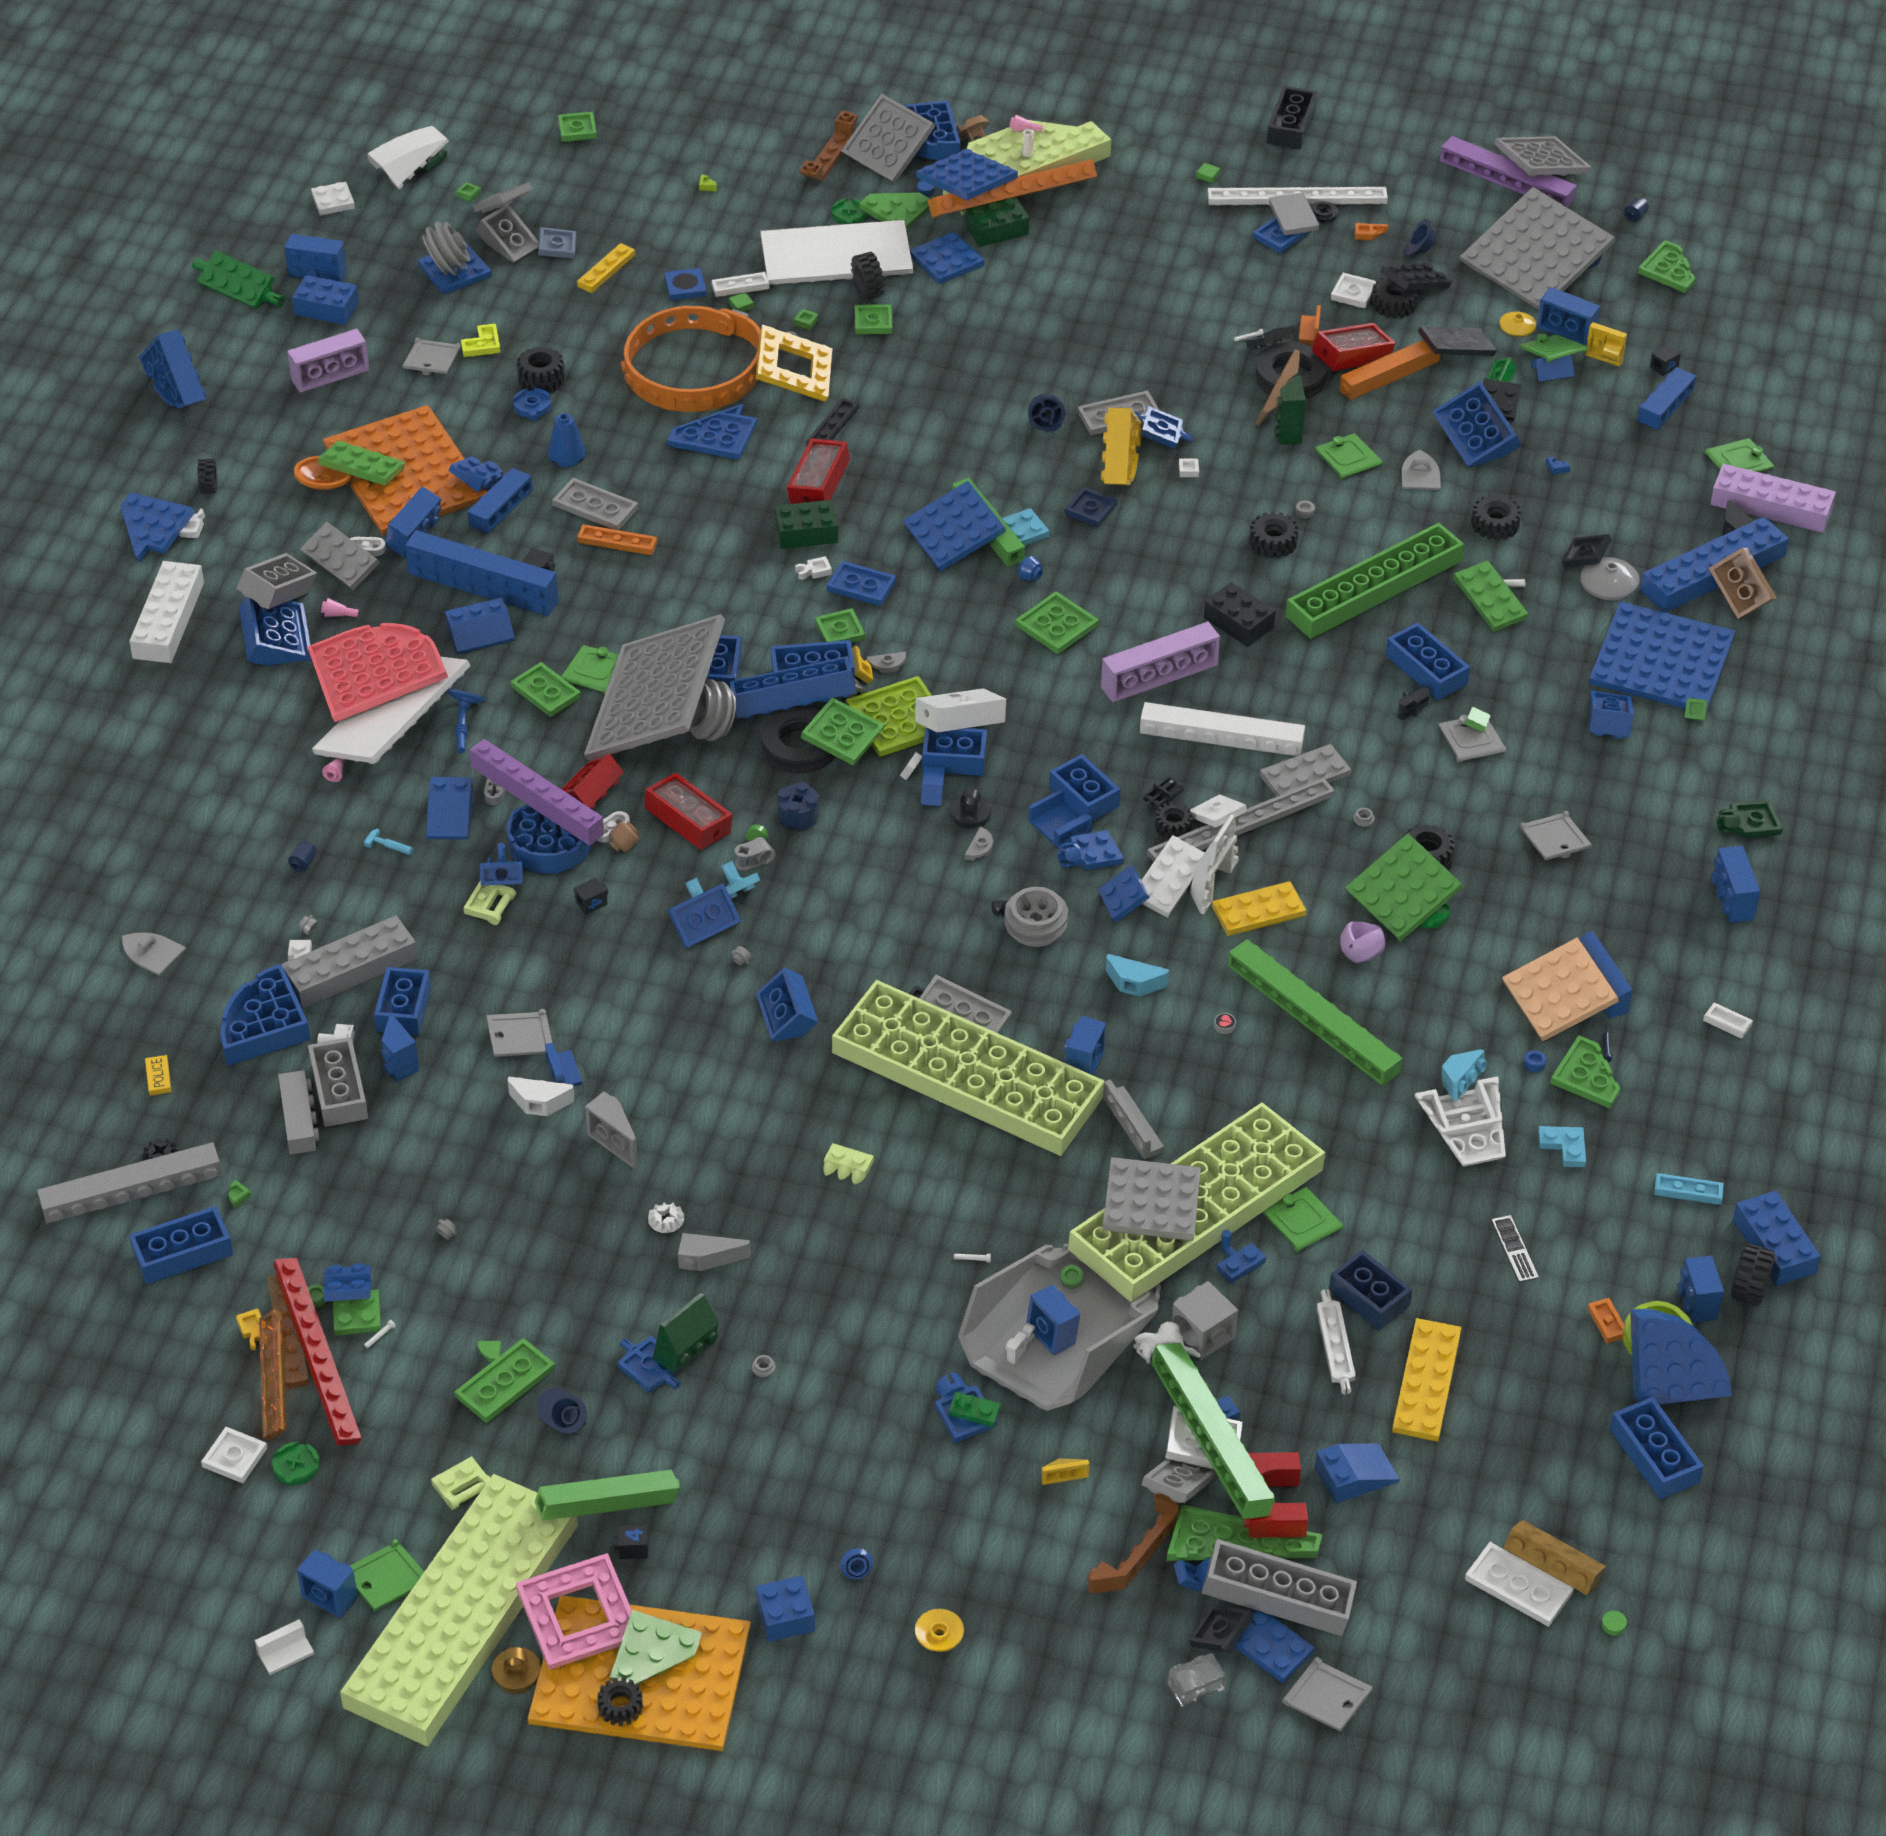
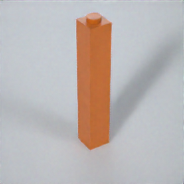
M1421 340L1341 375L1339 390L1349 400L1355 399L1439 362L1441 354H1434L1426 342Z

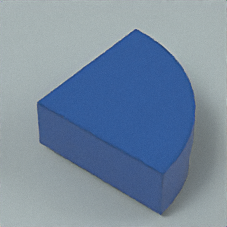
M1555 457L1546 458L1545 463L1552 475L1570 472L1571 466L1566 461L1556 460Z

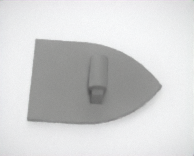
M1421 450L1411 454L1402 466V489L1441 490L1440 471L1433 458Z
M132 933L122 936L123 948L129 959L158 976L186 950V947L158 934Z

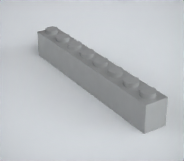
M212 1142L38 1189L37 1192L47 1224L208 1179H214L222 1176L220 1161Z

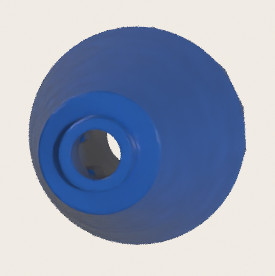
M561 413L554 420L548 457L551 462H556L557 466H575L579 464L582 458L583 460L585 459L586 449L573 416Z

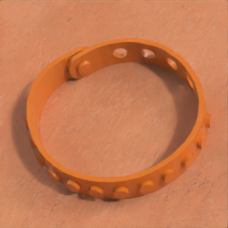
M680 306L662 310L644 319L630 333L624 347V361H621V370L625 372V381L636 395L660 408L679 412H701L721 408L744 397L758 382V379H755L760 328L747 316L725 308L716 310L703 306ZM690 314H695L699 317V319L696 321H692L688 319V316ZM675 317L672 323H665L667 318ZM653 324L652 330L647 333L648 327ZM680 329H704L726 336L734 334L749 341L757 350L751 364L740 375L725 383L700 389H678L660 385L645 378L631 364L636 353L647 342L664 333Z

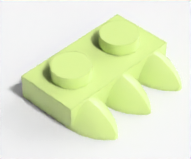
M832 1143L824 1158L823 1171L827 1176L838 1169L839 1180L847 1178L852 1173L853 1184H858L865 1179L874 1162V1156Z

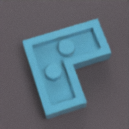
M1539 1126V1149H1561L1563 1167H1585L1586 1155L1583 1127Z

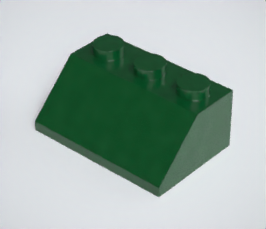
M1301 375L1295 376L1280 389V396L1276 398L1279 411L1275 412V420L1278 424L1274 426V436L1278 437L1279 445L1302 444L1306 399Z
M699 1293L660 1324L652 1359L674 1373L681 1367H685L693 1357L699 1356L708 1345H713L717 1340L719 1322L703 1293Z

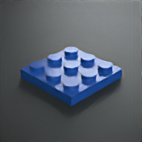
M955 231L910 249L911 258L938 284L985 266V260Z
M467 243L466 250L470 257V262H466V270L457 267L458 274L456 276L450 272L448 275H445L436 265L431 255L417 260L418 266L443 295L492 277V271Z

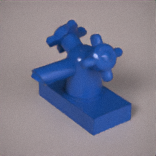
M504 843L497 845L498 862L492 863V858H488L487 863H480L479 865L481 886L523 884L522 861L518 862V858L513 857V862H506Z

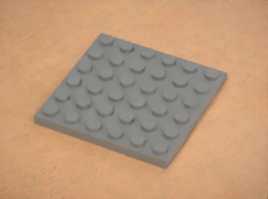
M1532 187L1460 256V260L1539 310L1540 299L1550 287L1564 291L1615 242V237Z

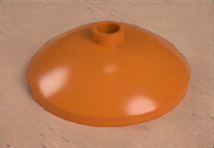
M320 456L305 458L294 467L295 478L302 485L315 490L326 491L336 489L345 485L352 478L350 474L319 465L318 458Z

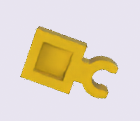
M254 1309L236 1315V1321L243 1338L250 1337V1348L253 1351L256 1350V1341L263 1342L264 1347H267V1337L263 1334V1332H266V1327L259 1310Z

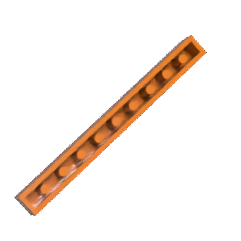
M1093 159L1020 176L969 200L950 193L927 201L931 216L934 218L1007 198L1020 197L1097 177Z

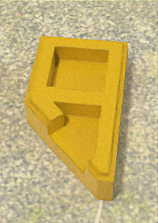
M854 646L852 654L855 676L869 684L873 681L871 665L867 660L864 661L862 659L859 647Z

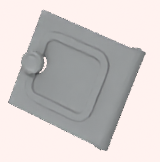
M416 338L415 344L403 364V368L420 370L423 375H430L432 372L447 374L461 350V343L450 344Z
M1461 715L1457 720L1439 723L1438 725L1455 753L1458 763L1487 755L1506 753V747L1489 720L1483 732L1470 726H1462V724H1465L1468 715Z
M1568 811L1519 824L1520 829L1545 860L1559 856L1568 858L1571 853L1588 849L1592 846L1570 819Z
M545 1009L532 1013L486 1015L494 1057L545 1054V1044L552 1043Z
M1315 1657L1303 1675L1282 1699V1702L1341 1732L1348 1721L1356 1715L1358 1708L1372 1692L1373 1687L1322 1663L1319 1657Z

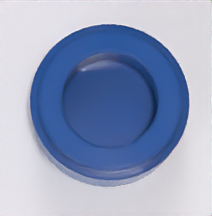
M921 180L917 184V191L924 196H929L935 192V186Z
M1539 1051L1528 1052L1524 1058L1525 1068L1532 1072L1542 1071L1546 1066V1056Z

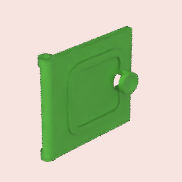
M1546 334L1537 335V340L1520 344V348L1545 358L1547 363L1560 357L1588 351L1587 346L1558 334L1548 337Z
M1355 433L1345 437L1336 436L1333 438V441L1315 447V451L1339 474L1341 480L1355 473L1383 465L1382 460Z
M1750 438L1709 448L1704 452L1720 470L1723 464L1755 472L1774 469V465L1762 453L1763 449L1760 446H1756Z
M583 645L561 677L568 683L597 690L605 694L619 654L608 652V649L605 647L597 649Z
M1307 1187L1294 1194L1284 1195L1282 1200L1262 1212L1293 1245L1296 1252L1344 1228L1343 1224Z
M394 1539L389 1546L350 1565L354 1570L359 1596L364 1598L374 1611L409 1594L424 1573L422 1568L397 1539Z

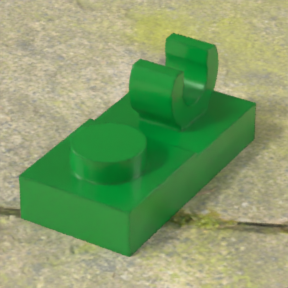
M955 1392L949 1409V1415L994 1427L1001 1403Z

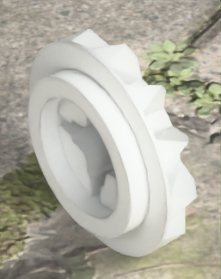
M663 1202L660 1206L655 1204L654 1209L649 1210L648 1222L655 1231L670 1233L682 1226L684 1213L681 1207H676L674 1203L667 1205ZM670 1213V1217H666L662 1222V1216Z

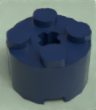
M801 781L779 790L777 799L779 822L785 828L790 826L797 828V831L809 829L816 824V819L819 816V797L817 792L808 786V783Z

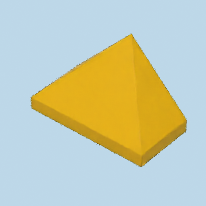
M1059 1458L1042 1467V1485L1088 1478L1089 1461Z

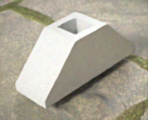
M508 1077L509 1095L526 1114L549 1116L574 1102L573 1085Z

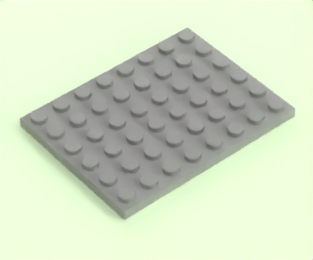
M721 614L622 645L584 753L588 761L608 753L616 754L626 749H633L643 744H650L653 741L667 739L670 736L689 731L725 622Z

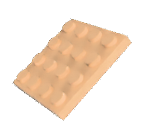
M1578 937L1502 977L1506 987L1542 1042L1619 1002L1617 995Z

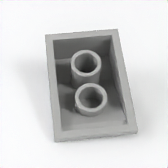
M509 204L481 219L476 228V232L487 245L513 263L539 248V241Z
M603 1091L585 1106L587 1134L636 1169L638 1167L636 1137L618 1099Z

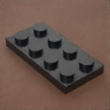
M1413 263L1412 265L1391 264L1382 266L1380 273L1406 290L1449 288L1452 283L1451 280L1446 278V274L1434 270V267L1428 263Z

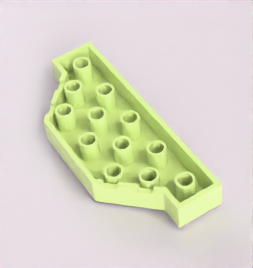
M1029 120L1032 123L1043 125L1042 132L1033 131V155L1031 157H1025L1022 154L1023 131L1012 132L1013 128L1010 127L972 141L967 147L972 152L984 155L986 158L996 160L998 163L1018 171V177L1093 159L1095 163L1111 156V139L1092 121L1075 127ZM943 190V195L950 194L949 192ZM966 210L959 211L962 215L966 214Z

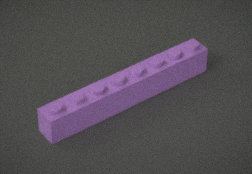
M1453 136L1441 147V162L1524 195L1534 187L1565 207H1568L1575 200L1577 185L1560 178L1545 175L1529 176L1527 172L1518 167L1509 158Z
M483 739L469 750L471 767L589 846L604 835L603 817L495 745Z

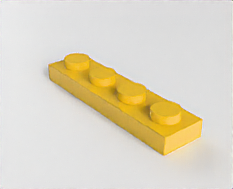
M620 243L577 281V287L593 293L635 256V249Z

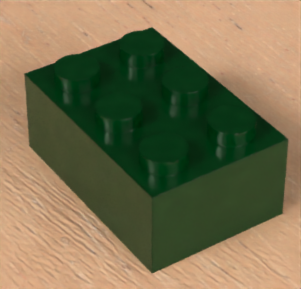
M1012 197L966 209L965 226L977 245L983 247L1029 235L1030 217L1017 198Z
M833 500L775 506V523L781 549L838 543V523Z

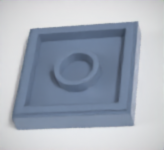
M540 227L538 255L574 259L576 231Z

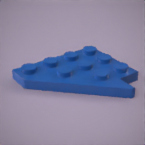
M740 404L673 428L667 440V445L740 460L757 425V418L743 416L744 405Z
M132 492L129 493L120 505L138 561H141L149 550L165 554L181 533V530L184 529L195 514L193 507Z

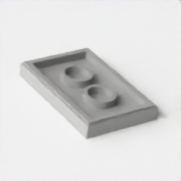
M1304 193L1269 198V204L1284 235L1319 230V224Z

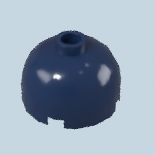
M1043 393L1032 399L1028 408V417L1035 429L1051 432L1063 424L1066 416L1065 407L1057 396Z

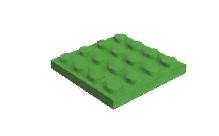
M1406 834L1345 888L1356 901L1401 942L1459 892L1463 885L1413 837Z

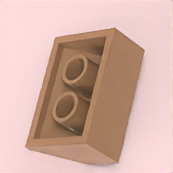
M1748 548L1737 550L1709 568L1737 619L1757 611L1777 599Z

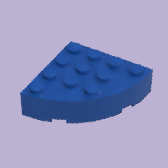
M949 101L903 105L935 125L932 132L915 154L916 156L943 160L950 155L960 152V140Z
M179 329L157 335L140 354L139 360L147 377H152L155 382L153 387L160 397L172 407L183 408L206 400V392L199 383V374L192 365V356L190 352H187L185 338L180 334Z
M282 964L265 969L257 974L256 978L250 983H244L230 998L224 1009L221 1025V1042L227 1066L311 1040L307 1019Z
M1630 1309L1633 1396L1638 1403L1654 1397L1658 1404H1668L1732 1396L1730 1378L1723 1360L1716 1349L1694 1326L1682 1318L1661 1313L1657 1310Z

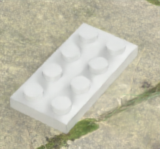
M1172 835L1141 880L1150 896L1142 904L1168 918L1191 885L1204 852Z
M1492 1542L1488 1543L1465 1575V1580L1548 1627L1569 1600L1574 1590L1573 1587Z

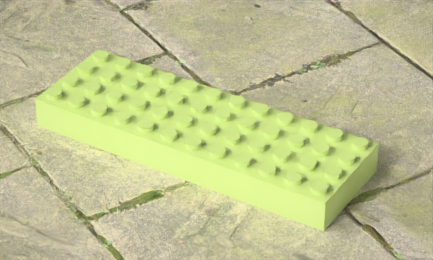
M878 980L872 984L832 1035L833 1054L1059 1156H1062L1103 1099L1104 1080Z
M1260 1103L1171 1163L1201 1167L1194 1241L1103 1230L1104 1208L1070 1231L1068 1250L1126 1299L1133 1302L1220 1242L1224 1230H1229L1233 1233L1281 1200L1284 1195L1291 1193L1323 1171L1325 1152L1264 1103Z
M493 1474L340 1691L343 1708L428 1747L522 1609L523 1605L516 1590V1583L545 1574L578 1527L577 1516L542 1521L534 1503L537 1492Z

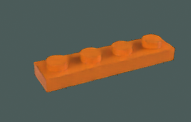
M584 524L577 536V543L646 555H653L658 543L657 537Z

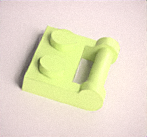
M479 882L464 906V914L485 919L489 923L497 925L510 900L514 899L516 891L504 885L481 886V882ZM502 895L495 910H489L497 896Z
M471 1456L435 1476L431 1481L434 1488L451 1510H455L460 1507L459 1504L479 1494L490 1477L484 1473ZM479 1481V1483L475 1484L474 1486H472V1487L468 1488L467 1490H465V1491L459 1493L458 1495L454 1496L456 1493H458V1492L464 1490L465 1488H467V1487H469V1486H471V1485H473L474 1483H476V1482Z

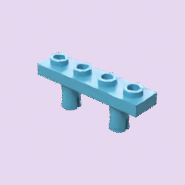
M733 861L721 866L729 882L726 889L731 899L738 896L737 891L743 889L746 892L755 887L754 883L760 881L757 873L740 878ZM697 878L685 883L692 898L703 893Z

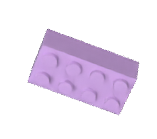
M358 329L288 350L291 380L299 392L369 371L366 341Z

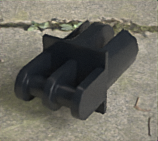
M1420 686L1409 694L1403 692V698L1398 703L1397 718L1404 720L1411 715L1417 717L1418 711L1428 705L1429 689L1426 686Z
M1168 777L1159 785L1154 783L1153 788L1145 793L1143 800L1145 802L1149 801L1150 805L1156 806L1158 810L1165 803L1169 806V802L1184 791V787L1181 784L1177 785L1175 780Z

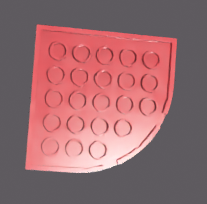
M381 623L380 627L361 626L307 646L334 722L344 720L448 678L440 654L432 639L428 635H423L419 629L408 625Z

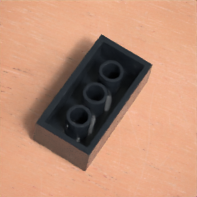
M1283 86L1268 125L1267 144L1301 150L1316 110L1318 91Z

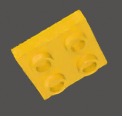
M1592 322L1589 327L1587 341L1588 351L1585 355L1620 367L1623 363L1627 334Z

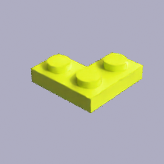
M496 324L477 326L479 338L461 340L463 357L501 353Z

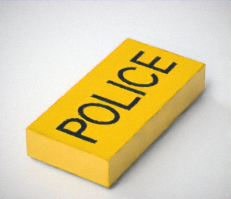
M167 1055L145 1058L149 1095L171 1093Z

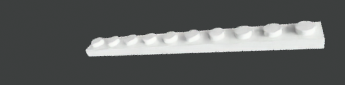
M1386 187L1208 188L1209 205H1270V197L1304 193L1309 204L1317 202H1329L1340 205L1387 204L1388 199Z

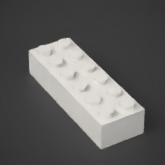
M162 562L129 641L133 659L172 663L204 584L201 565Z

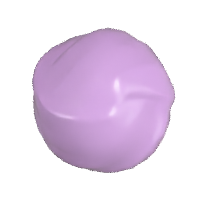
M1349 922L1340 936L1341 950L1354 963L1374 960L1385 948L1384 933L1377 925L1365 922Z

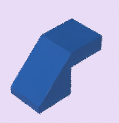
M924 766L921 805L942 807L945 767Z
M1210 1557L1198 1566L1191 1565L1182 1560L1176 1562L1174 1568L1179 1585L1193 1591L1202 1590Z

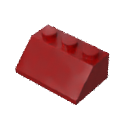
M608 753L587 762L561 790L590 809H593L596 806L595 802L608 794V788H612L619 783V777L624 771Z

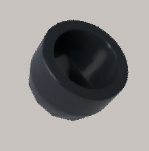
M992 901L991 909L993 914L998 916L999 912H1001V916H1004L1008 901Z

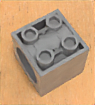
M1209 1281L1201 1286H1196L1192 1292L1184 1297H1179L1173 1303L1172 1322L1178 1324L1184 1345L1197 1350L1201 1354L1198 1357L1200 1361L1236 1338L1238 1309Z

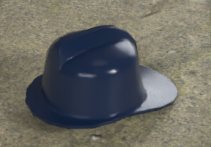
M1429 219L1420 221L1414 228L1403 250L1405 256H1410L1417 251L1427 252L1433 246L1436 240V232L1431 227Z
M550 1388L540 1395L537 1401V1413L546 1424L565 1434L575 1433L582 1426L586 1425L587 1409L585 1404L577 1397L560 1388Z

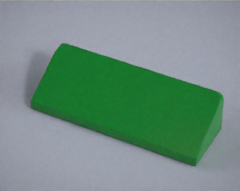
M1509 357L1496 360L1487 379L1511 382L1517 369L1513 359Z

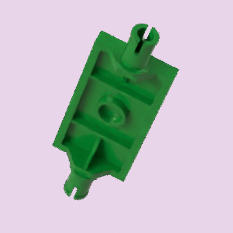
M215 250L208 263L199 258L194 259L198 264L192 262V268L202 272L197 280L199 284L257 310L259 305L264 302H270L281 307L283 304L279 303V301L285 302L284 296L274 293L271 289L272 283L275 280L272 275Z

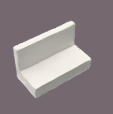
M300 1619L255 1640L257 1654L269 1675L314 1655V1651L306 1639L304 1626Z

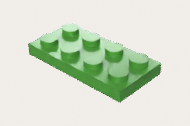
M337 441L318 458L319 465L384 486L405 468L404 461L382 455L379 452L363 449L344 441Z
M1488 560L1454 573V580L1493 632L1528 619V612Z
M522 1338L455 1391V1397L485 1423H488L554 1371L555 1363L526 1339Z

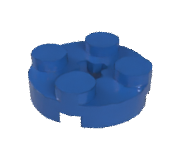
M527 388L519 391L514 396V411L531 421L538 420L540 416L545 415L551 410L550 395L543 389L534 388V391H528Z

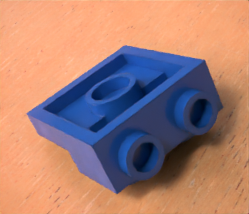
M472 456L451 464L448 470L477 492L495 485L503 477L502 474L504 472L494 462L487 461L481 463L479 459Z
M363 1263L354 1264L352 1267L333 1265L325 1269L324 1302L370 1298L372 1288L371 1265L365 1266Z

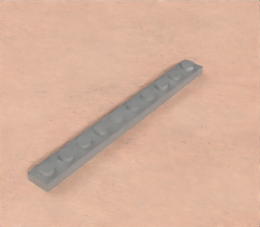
M1321 778L1250 807L1245 813L1235 818L1236 832L1234 835H1241L1334 796L1335 790L1325 778ZM1223 824L1217 828L1206 825L1177 838L1199 850H1204L1210 846ZM1168 841L1148 849L1147 855L1153 862L1157 859Z

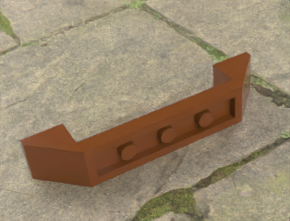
M847 111L840 112L835 119V133L814 162L805 161L799 170L801 175L822 182L825 180L842 156L841 150L853 135L858 115Z
M1154 1493V1510L1160 1513L1156 1525L1146 1531L1143 1541L1132 1548L1130 1557L1126 1561H1122L1117 1570L1104 1562H1101L1097 1568H1093L1087 1577L1088 1592L1094 1594L1127 1588L1175 1528L1179 1515L1177 1502L1162 1493Z

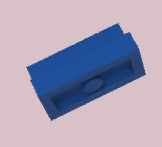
M1572 355L1554 359L1550 363H1547L1545 358L1530 361L1531 368H1536L1538 382L1574 377Z
M553 1043L545 1044L546 1061L554 1083H565L573 1086L581 1085L582 1079L572 1051L568 1050L557 1053Z

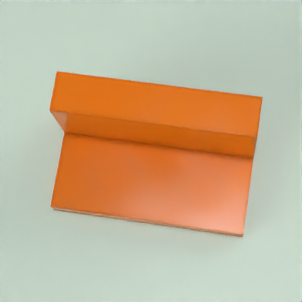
M1317 305L1316 316L1301 315L1299 343L1313 346L1319 331L1321 305Z

